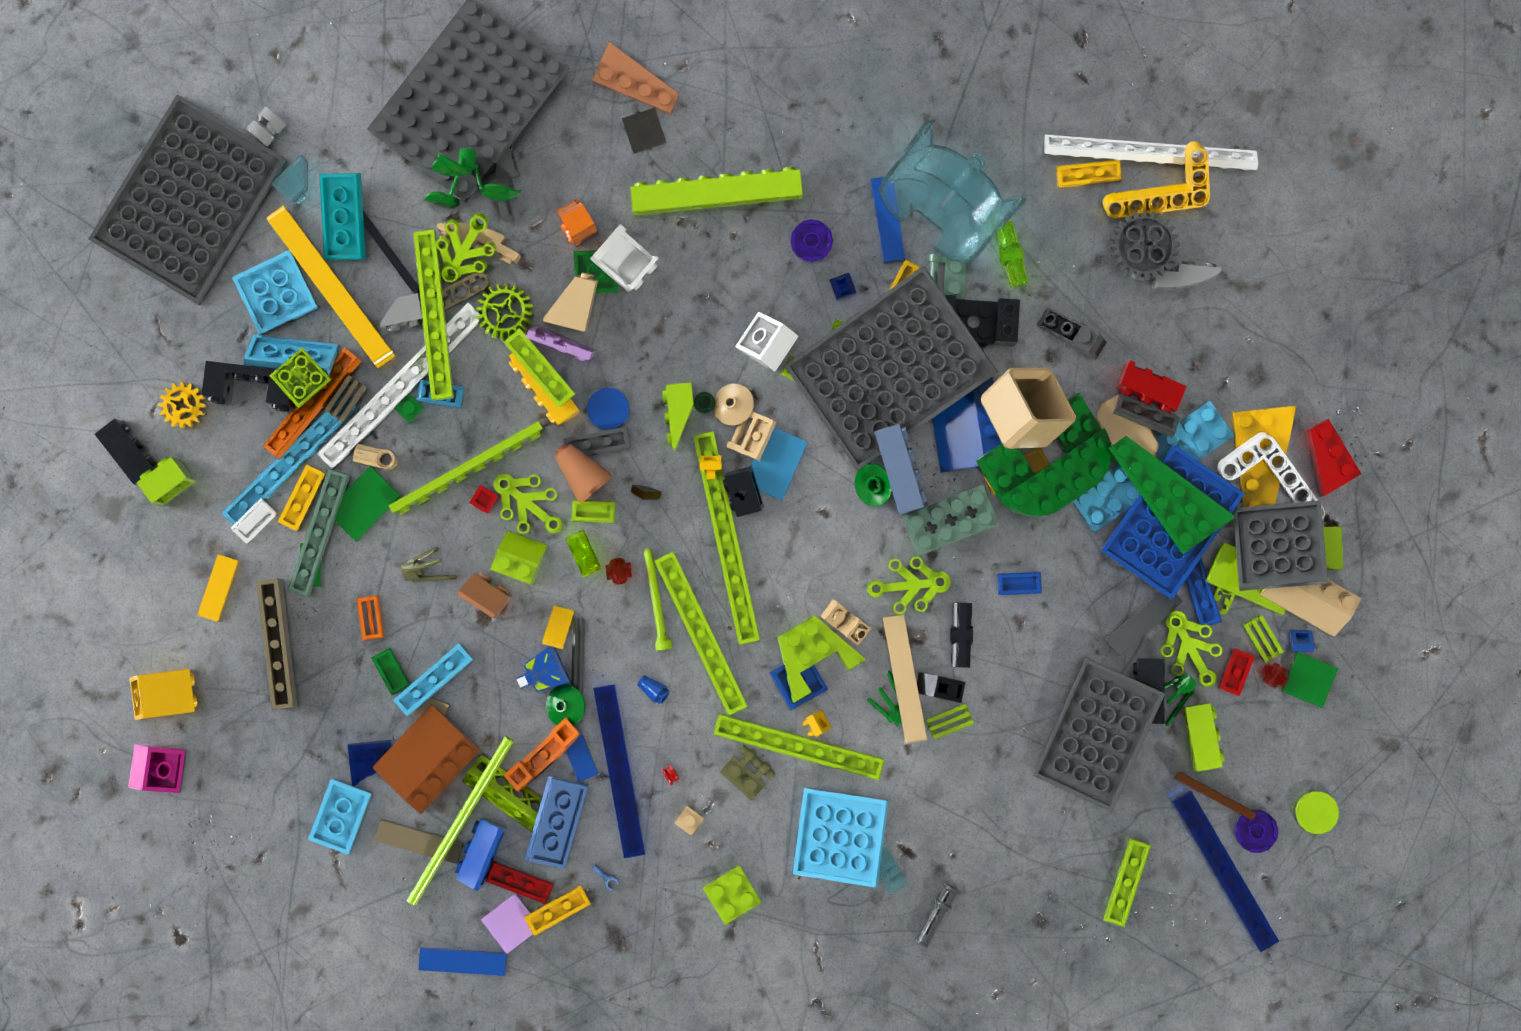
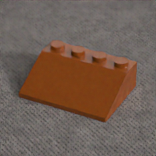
M431 704L372 768L410 806L422 814L476 756L480 748Z

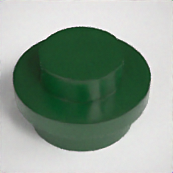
M701 392L696 395L694 407L698 412L709 413L713 410L715 399L710 393Z

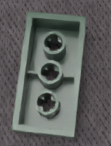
M984 485L902 516L918 557L999 525ZM967 507L975 510L974 518L971 519L970 516L965 515V512L968 511ZM947 515L955 518L954 526L951 527L950 524L945 523V520L948 519ZM927 523H930L931 526L935 525L934 534L925 531V528L928 527Z

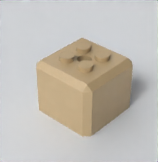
M1047 367L1009 368L981 396V403L1003 446L1009 449L1047 447L1076 419V415L1054 373Z

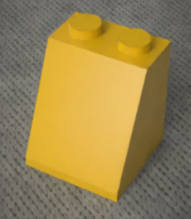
M190 669L130 677L135 720L195 712L194 707H197V698L192 692V686H194L195 682L194 675L190 673Z

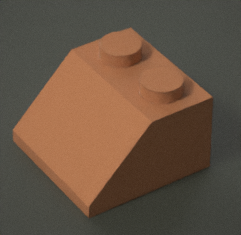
M481 572L479 575L473 573L458 591L457 595L490 617L497 619L511 599L507 595L509 591L499 584L497 587L490 584L491 579Z

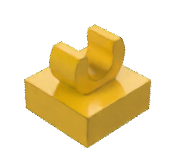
M700 456V470H706L707 479H715V470H722V456Z
M822 709L806 717L807 720L802 723L803 726L809 724L812 729L808 736L815 735L817 737L832 728Z

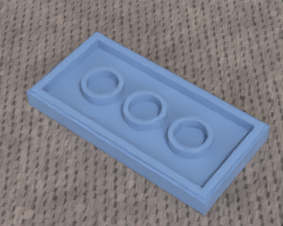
M548 776L524 860L565 869L588 790L587 785Z

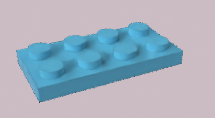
M253 335L244 356V365L277 369L303 347L327 375H330L338 353V344Z

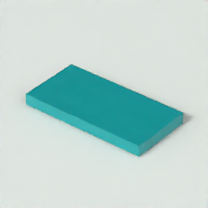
M361 173L319 174L324 259H366Z

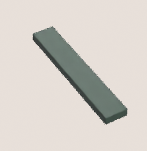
M328 468L288 591L306 597L310 596L350 475Z

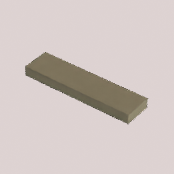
M381 819L374 841L433 857L444 837ZM455 840L444 861L458 864L464 843Z

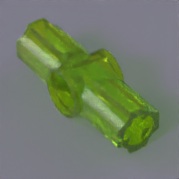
M1006 221L995 225L996 237L1000 247L998 248L1002 265L1005 266L1010 288L1028 284V277L1023 264V250L1021 244L1017 241L1013 221Z

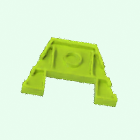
M815 615L777 638L793 703L811 693L800 673L836 652L847 671L865 661L862 655Z

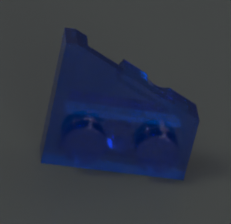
M391 740L348 744L352 786H356L363 779L377 773L372 767L391 748Z

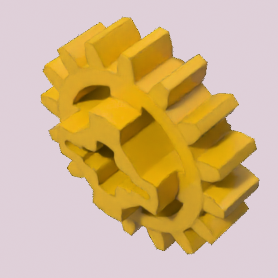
M180 382L179 387L173 383L172 390L165 388L167 395H160V398L164 401L158 404V406L164 409L160 412V415H166L164 421L167 423L172 421L171 426L176 427L179 423L181 429L185 428V424L193 427V421L199 423L200 419L198 416L205 415L201 409L207 407L206 404L201 403L205 396L198 395L201 390L199 388L193 390L194 385L190 383L186 387L184 382ZM181 392L179 396L173 398L176 393ZM193 397L196 401V407L193 405L192 402ZM175 402L186 404V406L190 407V409L181 408L178 404H175ZM169 404H171L173 409L172 414L169 409ZM192 413L190 417L184 419L185 415Z

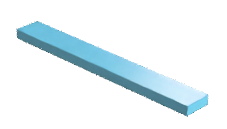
M343 393L342 396L339 398V400L332 409L333 411H335V409L345 396V393ZM350 398L339 412L340 416L352 401ZM355 405L344 423L325 411L295 440L280 460L277 458L221 513L234 525L260 498L266 501L360 408Z

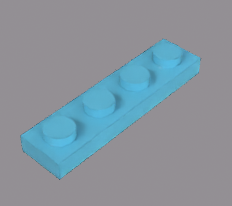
M458 643L393 701L407 717L410 716L470 664L473 659Z

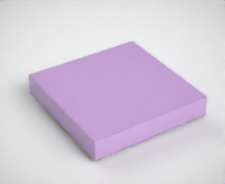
M516 893L481 919L506 954L532 935L524 919L531 912Z

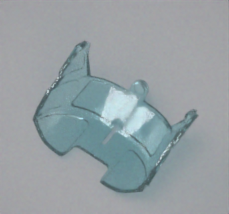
M927 120L905 149L904 156L893 165L882 180L878 190L885 207L899 221L905 220L913 211H918L942 231V236L934 246L937 252L953 261L971 263L989 244L997 230L1001 229L1024 204L1026 194L1023 193L1019 197L1002 200L998 188L981 170L986 162L983 155L973 153L967 159L950 148L934 145L933 126L935 120ZM951 190L956 191L945 206L940 208L939 205Z

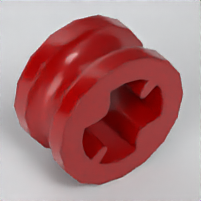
M670 764L668 769L663 768L662 772L672 786L674 781L679 782L680 778Z

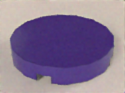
M813 219L803 221L792 232V250L803 261L811 263L821 261L827 257L832 249V233L821 221Z
M1252 810L1256 812L1254 820L1251 821L1241 815L1235 824L1234 834L1242 848L1253 853H1261L1269 850L1276 842L1278 826L1276 820L1270 814L1262 810Z

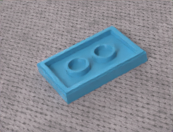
M774 428L760 461L753 459L751 464L760 492L781 501L783 500L807 445V441Z

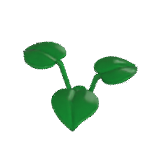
M462 148L459 150L458 163L439 153L437 159L432 164V170L444 176L455 175L450 192L448 194L439 191L431 192L425 196L424 201L444 208L459 206L460 200L452 197L459 176L471 174L472 170H475L479 189L482 190V196L488 199L508 201L517 197L521 193V189L514 190L493 183L483 185L479 173V164L475 163L476 151Z

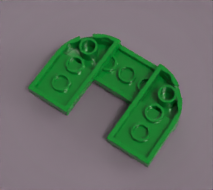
M1080 393L1067 399L1076 415V419L1057 437L1065 454L1034 474L1019 448H1005L1002 443L975 460L999 500L1012 512L1029 517L1053 514L1096 486L1105 476L1111 461V453L1107 449L1111 446L1110 439L1105 428H1100Z

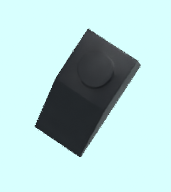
M919 672L917 679L919 694L958 703L962 702L966 682Z

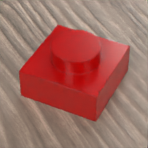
M480 485L469 503L489 514L499 496Z

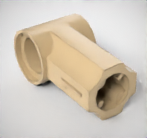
M357 444L353 455V462L392 470L397 466L398 458L395 453L389 450ZM389 454L392 461L389 465L384 466L382 458Z

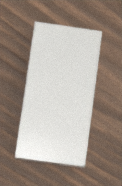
M260 498L231 527V530L247 544L277 515V512Z

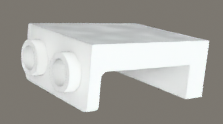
M620 224L590 260L629 293L632 289L637 290L643 284L644 280L641 278L646 273L650 275L658 266L655 263L658 257L656 255L653 257L625 232L627 229Z

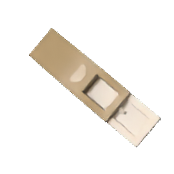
M458 222L459 229L457 231L461 243H463L471 227L469 223ZM438 223L436 228L440 231L439 235L451 240L449 233L445 230L446 223ZM449 224L451 229H455L453 224ZM488 228L478 233L470 247L471 249L477 248L479 244L484 246L486 242H493L496 245L495 253L499 254V259L505 263L510 264L513 262L517 264L521 258L519 253L504 246L507 240L504 235ZM487 246L486 249L492 252V248Z

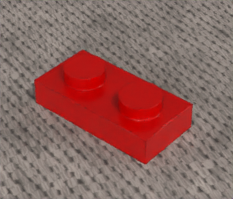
M1233 648L1218 688L1240 696L1255 656Z

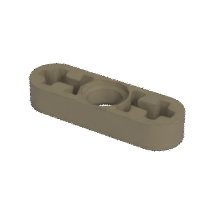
M476 272L442 289L443 299L449 297L447 292L450 291L452 297L456 300L454 302L451 299L446 300L444 310L447 311L486 291L490 285L487 275L483 272ZM477 277H480L481 279L485 278V281L483 282L484 286L479 287L478 285L472 287L474 289V292L471 293V290L469 286L466 284V282L469 281L472 285L477 282ZM458 286H464L467 290L466 295L462 298L455 295V289Z

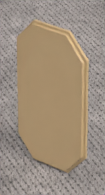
M1119 395L1100 403L1096 420L1101 429L1105 428L1111 445L1127 436L1156 457L1159 444L1151 429L1113 414Z

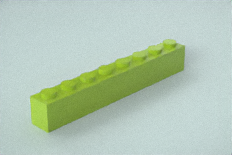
M795 167L783 168V171L774 172V169L762 170V173L759 174L746 171L741 172L740 176H732L731 173L720 174L719 178L700 176L698 180L691 181L690 178H679L677 182L671 183L668 180L656 181V184L647 185V182L635 183V186L630 187L633 215L802 199L800 169L795 170Z

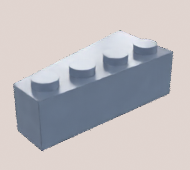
M901 424L874 431L899 514L927 506V495L925 489H922L920 481H922L921 475L913 462L915 455L912 447L909 448L907 444L909 439L907 428H902Z

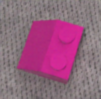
M135 744L128 787L142 791L179 793L186 750Z

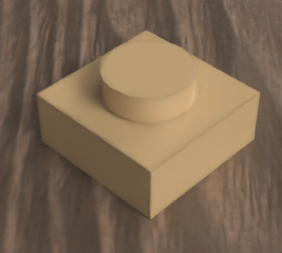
M687 805L674 823L692 836L704 818Z

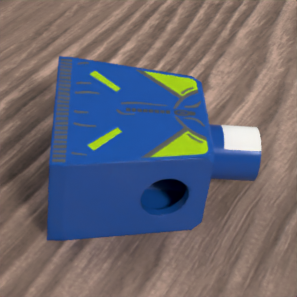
M552 646L547 647L526 662L524 667L527 673L516 678L521 689L533 684L536 692L571 682L556 648Z

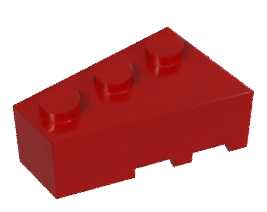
M1131 360L1123 366L1115 389L1119 390V394L1122 393L1130 397L1131 395L1139 398V401L1149 405L1151 403L1159 406V409L1169 413L1178 410L1187 386L1166 376L1162 377L1154 374L1151 369L1146 368L1144 370L1135 366L1136 362Z
M1329 419L1305 431L1310 458H1312L1314 476L1318 485L1319 497L1329 494L1361 475L1360 470Z

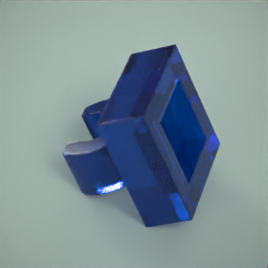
M850 273L829 279L836 301L856 294Z

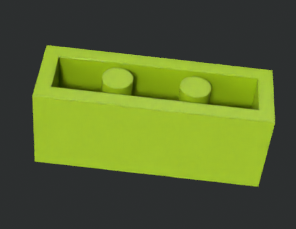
M1211 703L1182 707L1193 770L1199 772L1223 767L1222 762H1225L1223 750L1219 749L1218 745L1221 736L1219 728H1215L1214 719H1217L1215 707H1211Z

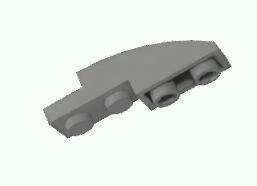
M1182 261V264L1176 266L1175 272L1173 268L1169 271L1164 269L1165 274L1163 276L1157 273V278L1153 280L1151 275H1149L1146 281H1153L1152 290L1183 289L1214 278L1221 273L1222 268L1216 267V264L1203 263V266L1195 265L1193 261ZM1132 273V279H1135V273ZM1143 275L1138 280H1144Z

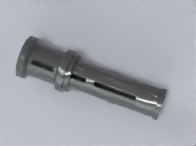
M947 883L943 884L944 889L939 898L935 899V907L919 937L916 939L917 943L928 948L946 912L949 913L952 910L951 906L955 898L961 894V891Z

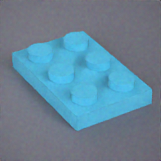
M332 778L308 840L349 855L372 793Z

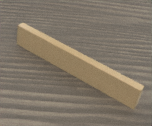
M904 614L883 618L905 743L927 741Z

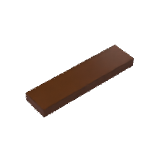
M1177 772L1175 780L1251 821L1254 820L1256 812L1186 774Z

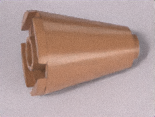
M564 443L555 451L558 454L555 459L576 499L580 503L589 498L612 477L608 470L572 444L567 446Z

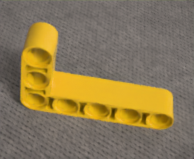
M1196 141L1190 142L1185 148L1186 183L1110 193L1104 197L1102 202L1106 213L1111 218H1124L1127 215L1133 216L1134 212L1141 215L1143 210H1145L1146 214H1150L1152 211L1160 213L1205 206L1210 200L1207 151L1201 143ZM1195 151H1201L1197 157H1192ZM1202 171L1200 176L1193 177L1194 173ZM1202 191L1199 197H1194L1195 193ZM1181 194L1178 200H1173L1175 195ZM1160 197L1157 203H1152L1154 198ZM1134 200H1139L1137 205L1130 206ZM1118 203L1116 208L1109 209L1111 204Z

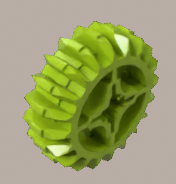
M498 283L497 291L491 286L489 287L490 295L486 292L482 293L486 300H478V303L483 305V307H476V311L482 313L476 316L477 320H484L479 325L481 328L488 326L485 330L487 335L493 331L492 338L496 339L498 334H500L501 341H504L506 334H508L509 338L519 328L526 332L528 329L524 326V323L531 325L532 321L527 319V316L532 317L534 313L527 311L533 308V304H526L530 297L525 296L522 298L525 294L523 289L516 293L518 290L517 285H514L510 290L509 283H505L504 289ZM508 295L503 303H492L496 298ZM514 298L518 299L521 303L522 315L517 314L512 309ZM506 307H509L508 311L511 314H505L504 317H501L502 313L498 309L505 310ZM488 309L497 313V323L495 326L489 321ZM508 320L518 321L510 328H502Z

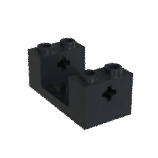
M945 295L979 344L1015 346L1017 344L1020 299L999 298L997 302L956 299V295ZM971 316L977 317L980 322L979 326L976 328L970 327L967 322L968 318Z
M213 361L205 362L201 395L207 397V401L225 405V401L232 402L234 380L249 382L250 378H252L254 381H258V383L268 384L266 403L272 405V409L288 412L289 408H295V404L269 376L276 369Z

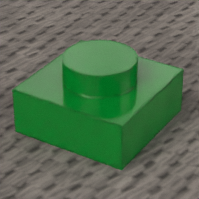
M410 393L394 407L408 423H411L425 409Z

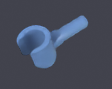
M594 865L592 869L602 877L607 889L613 891L608 882L614 880L619 884L615 876H608L599 867Z

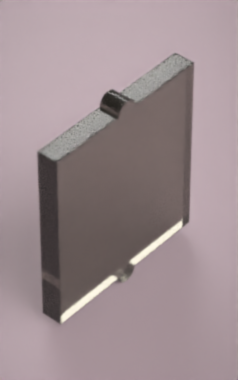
M655 107L642 112L637 111L636 114L622 118L633 154L647 149L651 151L653 147L667 143Z

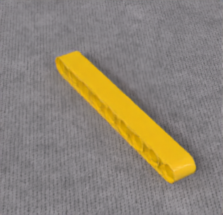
M282 205L266 217L375 366L380 368L395 357L393 351L286 207Z

